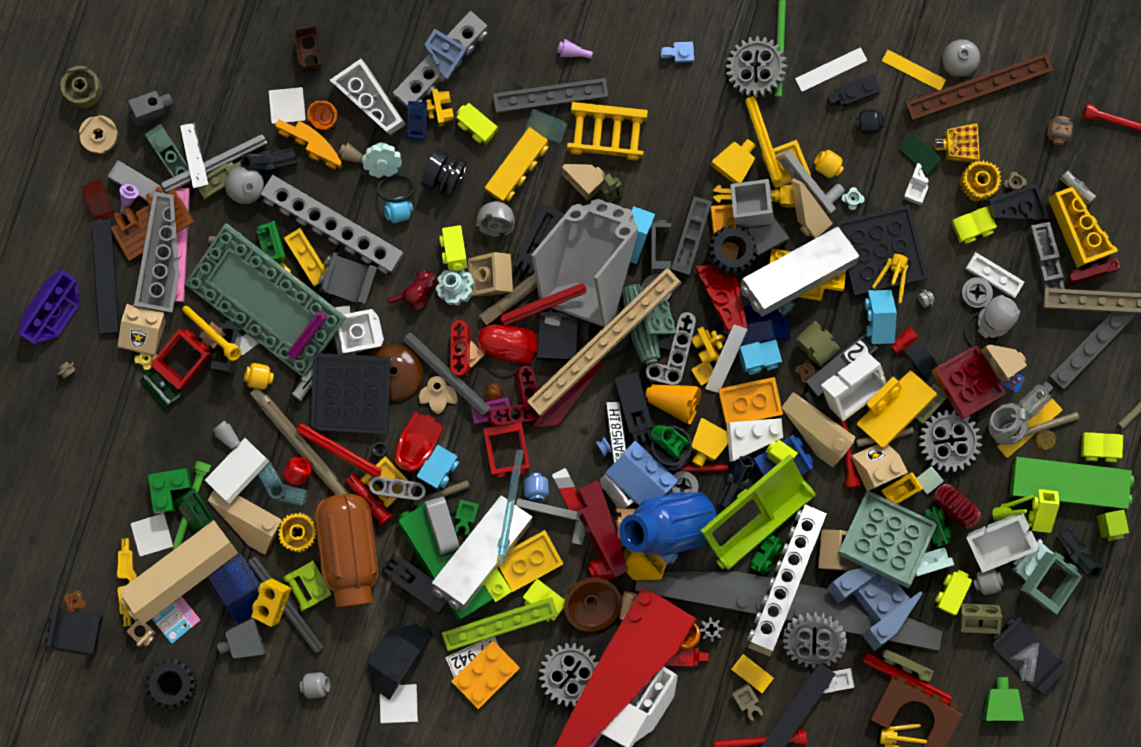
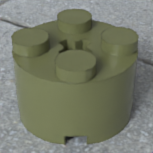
M85 66L70 68L60 82L63 95L75 107L89 108L101 100L103 92L102 83L97 75Z
M813 321L795 339L798 346L803 351L805 350L809 355L808 357L818 366L825 364L840 350L838 344L835 341H831L833 336L827 330L822 331V327L816 321Z

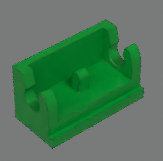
M275 221L258 226L256 232L262 251L278 264L286 262L285 252Z

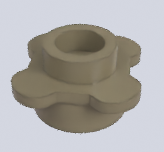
M1012 172L1010 178L1004 182V186L1012 191L1019 190L1027 184L1026 179L1017 172Z
M65 362L58 367L60 371L57 375H61L64 379L76 370L73 366L74 362L70 364Z

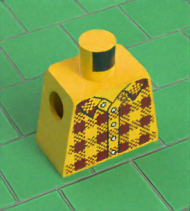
M978 124L948 129L944 135L945 139H935V151L945 150L947 160L974 163L980 159Z

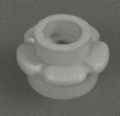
M922 290V293L918 294V300L923 308L933 306L935 299L930 291Z

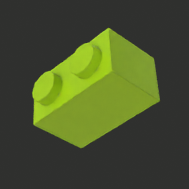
M1124 510L1097 516L1101 539L1107 538L1108 541L1124 538L1123 534L1129 533Z

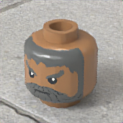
M1055 116L1054 119L1049 121L1048 139L1052 140V143L1055 145H1064V142H1068L1072 138L1073 123L1067 117Z

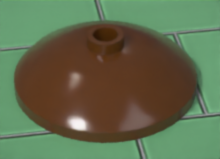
M392 344L381 347L372 355L391 357V369H397V373L395 375L391 374L390 378L391 402L406 400L417 392L423 380V366L413 350L403 345Z
M600 577L586 578L573 585L566 594L564 612L568 621L575 628L587 632L599 631L608 627L618 617L622 605L621 595L617 587L607 579Z

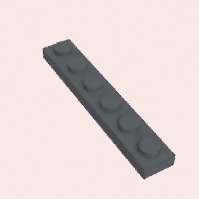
M606 78L494 93L493 95L497 114L608 98Z
M1111 312L1059 365L1049 378L1059 388L1064 390L1137 313Z

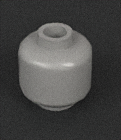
M995 568L983 573L979 571L977 579L974 580L976 590H981L983 595L1000 592L1001 586H1004L1002 575Z
M322 672L308 673L304 676L303 681L300 682V691L309 699L322 698L330 690V680Z

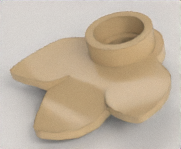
M441 376L430 378L428 386L424 387L419 394L420 403H429L431 409L436 414H440L444 410L446 402L456 404L458 400L455 389L447 385ZM435 383H440L441 387L439 389H435L433 385Z

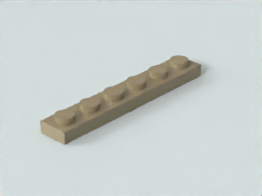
M1045 288L1043 308L1141 314V293Z

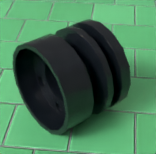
M436 149L426 166L421 179V186L434 190L437 184H439V194L442 195L447 188L446 197L451 199L464 179L467 162L461 161L458 167H456L458 158L455 157L448 164L449 155Z
M668 426L674 428L680 435L685 437L689 444L684 446L680 452L679 459L668 455L657 442L652 440L650 455L668 472L675 473L682 470L688 464L692 451V441L689 434L677 426Z

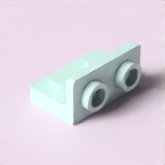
M1040 539L1036 540L1038 544L1037 551L1018 558L1013 562L1015 566L1012 570L1025 581H1027L1045 552L1054 554L1042 544L1043 541Z
M945 548L924 553L914 577L954 565L952 557L948 558Z

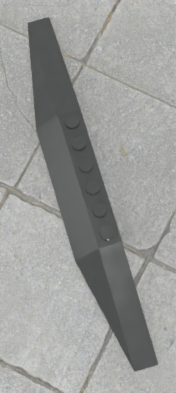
M738 571L664 572L661 580H638L635 591L640 592L643 587L659 596L758 614V612L762 613L764 606H761L764 596H769L771 589L768 586L771 578ZM799 584L785 619L787 621H792V618L798 620L799 614L806 617V612L810 616H813L814 612H817V616H821L824 613V618L827 619L829 616H832V622L838 620V626H843V632L862 636L876 624L853 594L838 604L827 589ZM774 594L777 599H784L782 594ZM772 610L768 611V614L771 617L777 616L776 612ZM907 617L898 632L889 641L939 651L943 631Z

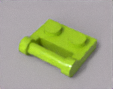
M314 561L283 577L285 583L288 582L297 598L301 612L333 595L324 583L323 576ZM300 576L312 598L311 600L307 601L294 578Z

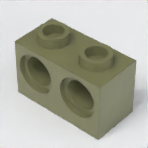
M961 604L959 614L961 632L1000 634L1002 622L1000 605Z

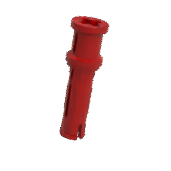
M355 473L345 480L358 496L367 501L371 514L379 522L378 525L380 527L393 517L392 513L389 514L382 506L383 503L373 497Z

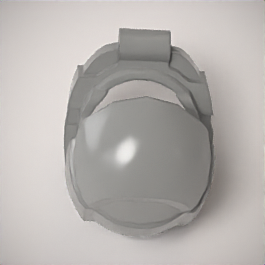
M999 295L988 302L977 317L978 327L980 328L978 332L985 338L988 336L991 338L1001 337L1007 333L1017 322L1020 315V310L1015 302L1003 295Z
M1014 403L1001 405L993 412L988 428L995 443L1013 445L1022 440L1028 428L1025 409L1020 408Z

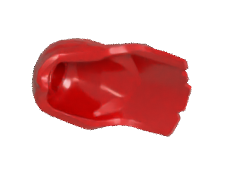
M488 325L478 335L477 343L480 350L485 355L497 360L530 365L534 354L538 351L536 333L525 328L508 325Z
M414 412L398 440L394 453L396 465L406 472H416L421 469L425 461L432 455L442 434L443 426L439 422L436 423V420L429 415L424 416V414L419 415V413Z

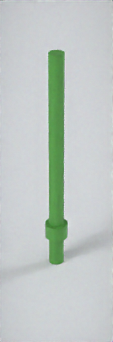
M778 0L777 44L780 46L779 51H784L786 0ZM777 82L779 89H775L774 97L779 98L782 97V83Z

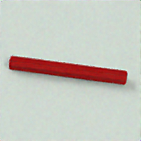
M580 283L501 315V322L504 325L511 324L586 294L587 288L584 283Z
M302 423L297 427L296 432L329 452L373 477L381 475L382 470L320 433Z
M869 653L865 654L863 658L865 664L889 676H902L908 680V684L912 686L917 684L925 689L924 692L930 695L935 693L943 698L942 701L948 704L951 702V695Z

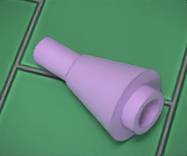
M566 39L563 42H559L557 53H560V57L581 56L591 59L593 54L592 51L581 49V47Z
M130 184L120 187L122 205L120 213L122 215H126L124 208L130 207L139 194L138 189Z

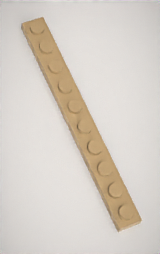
M666 268L528 400V403L542 416L681 284V281Z

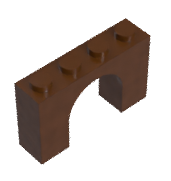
M891 675L870 715L871 720L889 729L897 711L902 705L911 701L922 702L933 712V723L924 739L927 743L923 744V746L946 747L963 715L960 706L953 702L948 704L942 701L943 698L935 693L930 695L924 692L925 689L917 684H914V686L908 684V680L902 676L897 675L894 677Z

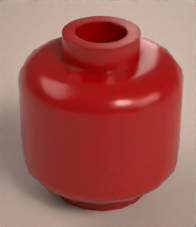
M294 457L285 466L283 475L288 484L299 486L306 482L312 469L305 458Z
M599 557L590 562V567H588L590 577H600L607 580L614 578L610 568L606 569Z

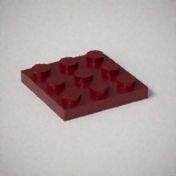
M977 344L931 370L961 420L1007 394Z

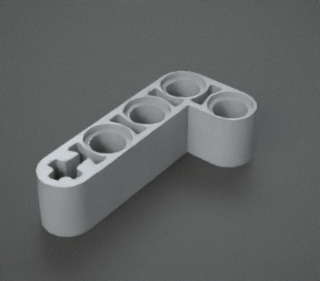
M685 312L680 315L667 366L652 363L647 367L645 375L650 382L661 385H678L680 383L696 322L693 314ZM688 318L692 324H688L686 331H682L684 327V322L682 321ZM679 336H684L687 339L685 345H680L677 342ZM679 354L682 356L683 361L679 364L674 363L672 356ZM656 368L659 370L660 375L658 377H651L649 370ZM668 374H677L678 380L676 382L669 381Z

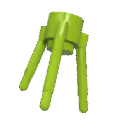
M1030 495L1010 503L1001 504V507H995L993 509L994 521L997 522L1012 515L1027 513L1026 509L1012 511L1009 507L1033 499L1034 496Z

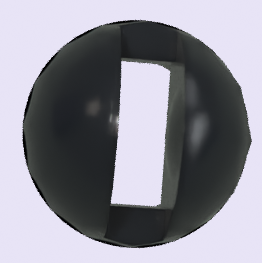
M383 442L375 443L372 447L373 455L378 459L384 458L388 453L387 445ZM378 448H382V454H379Z

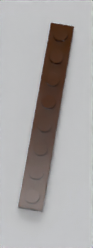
M1047 53L908 101L905 103L911 121L1051 73L1053 68Z

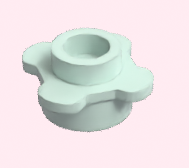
M852 187L847 194L842 195V201L849 205L850 210H855L859 203L864 202V196L857 191V188Z

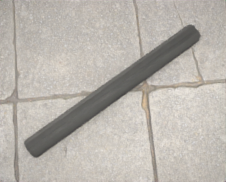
M408 333L405 336L404 342L481 415L484 416L490 411V406L455 375L412 333Z
M253 557L248 561V565L261 582L272 578L257 557ZM287 600L284 613L315 653L320 652L324 648L290 601Z

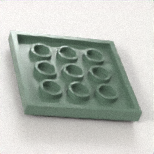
M866 491L838 555L909 588L938 523L877 494Z

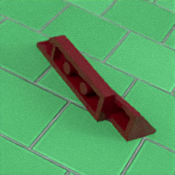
M600 360L542 416L540 415L533 427L536 429L558 426L593 381L591 377L605 363Z
M595 481L575 492L584 508L577 515L606 569L610 568L615 578L627 572L628 566L600 482Z

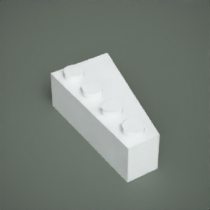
M362 59L330 79L334 85L388 134L392 135L406 125Z

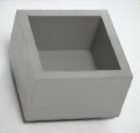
M769 179L730 184L736 228L737 226H742L743 228L774 224Z

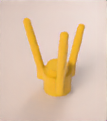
M894 254L892 259L888 258L887 264L872 285L873 289L876 288L890 266L891 270L894 271L892 285L895 284L898 274L902 272L898 298L899 304L902 303L908 258L900 254Z
M921 724L890 726L889 729H881L880 744H885L884 747H899L894 745L897 743V740L926 744L927 741L897 736V732H894L896 730L920 728Z

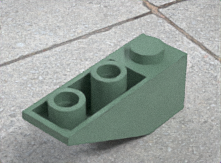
M161 124L145 133L172 177L189 170V166Z

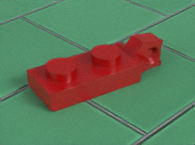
M694 647L687 650L680 648L673 658L671 657L665 665L698 666V661L709 660V653H699V648Z

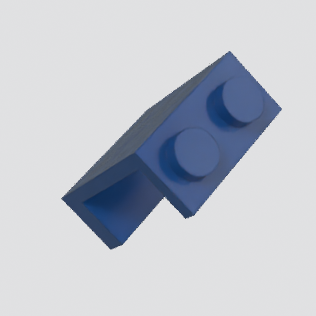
M792 435L783 441V443L797 452L794 462L801 475L813 468L812 464L814 462L808 453L805 454L802 450L804 446L798 437L795 438ZM766 452L753 459L762 477L776 466L774 462L767 458L768 453Z

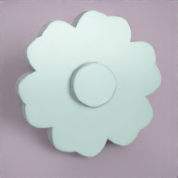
M382 142L377 143L366 149V154L362 157L363 168L369 170V174L380 178L385 175L390 177L396 174L398 167L401 166V155L395 151L393 146Z
M464 268L459 271L444 270L438 277V282L440 283L436 286L438 296L449 305L457 306L461 303V300L467 302L474 294L471 288L475 286L473 276L466 272Z

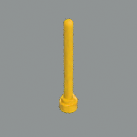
M184 306L182 308V311L224 349V355L229 360L235 361L240 357L242 351L236 344L228 343L190 307Z

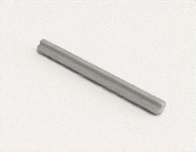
M259 135L204 162L206 174L225 163L228 164L244 154L267 144L265 137ZM190 170L163 182L162 187L164 191L168 193L191 182Z

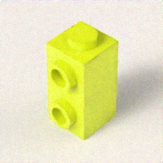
M470 103L466 106H461L456 113L458 115L456 117L457 122H459L457 125L466 132L468 130L473 134L472 138L479 144L483 142L486 145L498 132V127Z
M461 225L442 228L443 236H439L441 247H445L446 251L442 253L443 263L448 264L449 270L459 271L463 268H468Z
M1039 489L1037 497H1033V511H1030L1028 516V522L1032 524V531L1052 532L1060 505L1058 491Z
M498 569L494 571L484 584L495 602H498L512 592Z
M958 570V572H951V575L947 574L943 582L946 586L943 592L940 591L935 599V602H937L936 608L953 616L957 615L972 582L968 578L969 575Z

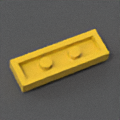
M299 228L284 237L315 287L318 285L321 273L324 274L325 267Z

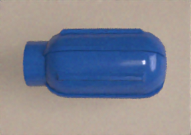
M681 491L642 501L633 514L627 515L622 520L619 534L623 545L629 551L664 557L703 546L706 540L700 530L713 520L717 513L712 502L704 493H686Z

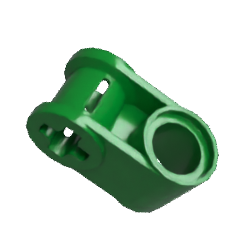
M657 425L652 430L653 440L670 456L679 459L680 452L685 445L689 444V441L672 427Z

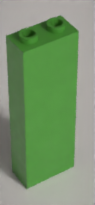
M1015 457L1012 464L1009 497L1024 498L1030 495L1037 497L1038 490L1041 489L1058 491L1060 503L1126 510L1132 504L1130 487L1133 486L1134 476L1131 475L1132 470Z

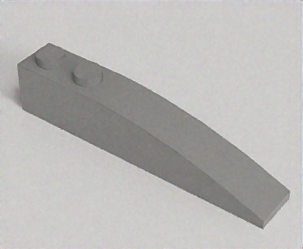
M154 192L134 306L173 312L179 279L174 195Z

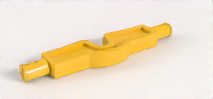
M126 538L121 539V551H118L117 577L128 579L130 583L137 578V575L133 570V552L129 550V539ZM125 586L118 587L120 614H123V626H132L131 615L128 612L130 608L127 609L121 602L123 597L119 592Z

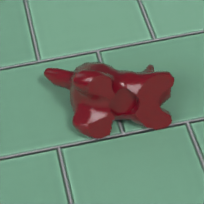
M416 270L418 278L415 283L408 286L403 293L387 299V303H396L403 300L415 310L424 309L428 304L427 293L434 290L439 283L437 278L434 279L435 273Z

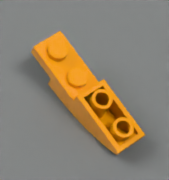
M278 119L275 125L278 134L286 138L291 136L295 138L296 143L302 146L307 144L306 151L309 153L308 156L316 161L321 159L326 162L325 165L332 169H336V167L342 169L343 165L337 153L318 132L301 121H298L296 127Z

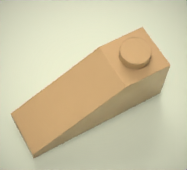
M792 179L797 221L802 226L800 230L807 237L810 235L818 238L833 223L803 182Z

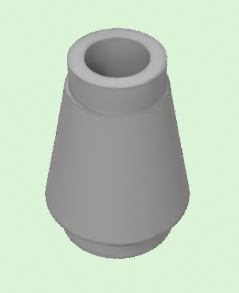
M223 421L213 430L215 436L230 447L231 450L240 443L230 423L227 424L226 421Z

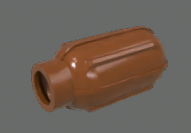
M340 494L323 499L315 510V522L322 576L328 589L334 592L336 608L373 603L371 587L375 584L378 577V564L369 504L364 498L355 494Z

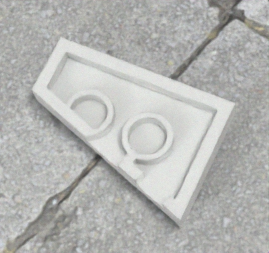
M782 418L727 423L730 461H735L740 456L754 452L772 443L773 440L777 441L783 438Z

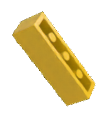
M529 127L487 183L485 192L502 203H505L506 200L509 202L515 195V188L521 186L526 180V173L536 167L538 163L536 161L540 155L544 156L549 148L547 146L548 140Z

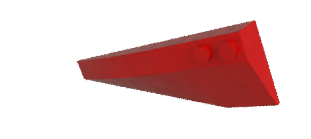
M642 587L585 686L555 747H587L596 739L595 737L609 726V722L615 716L617 717L639 694L644 685H647L652 680L651 678L658 671L662 670L665 663L677 654L697 619L659 595Z

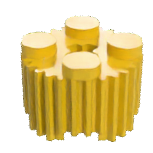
M984 160L982 162H972L960 178L961 190H964L963 193H966V197L969 196V199L975 202L990 199L1001 185V176H999L1001 172L998 171L999 168H996V165H992V163L988 164V161L985 163ZM978 178L979 180L982 178L984 182L982 184L979 183Z
M301 513L291 514V516L287 515L286 519L283 518L284 521H281V525H279L280 529L278 531L280 533L278 535L280 536L279 540H281L286 549L302 553L306 552V549L310 550V547H314L313 544H316L315 540L318 539L316 522L312 518ZM295 529L303 530L301 537L297 536L295 538Z

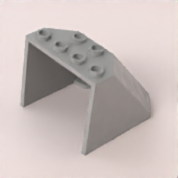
M600 199L592 200L591 204L584 206L581 204L573 205L531 254L539 298L543 299L584 283L587 288L586 294L551 308L603 327L607 326L616 315L638 234V227L632 211Z

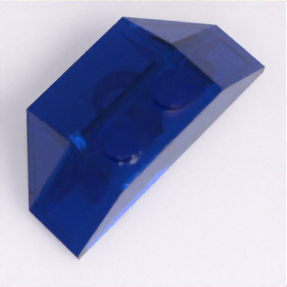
M752 306L743 307L748 330L740 347L756 342L764 343L791 338L788 319L778 311L774 310L761 317L758 312L754 311ZM721 321L715 331L718 335L723 334L726 340L722 343L724 347L730 333L727 332Z
M238 553L208 577L230 613L238 623H241L252 616V606L258 599L260 583L242 553Z

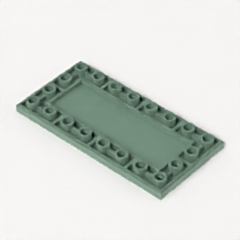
M224 224L185 282L186 286L229 320L235 322L243 331L302 377H305L313 367L314 353H322L347 318L228 224ZM320 311L325 314L326 320L296 359L288 356V351L316 313Z

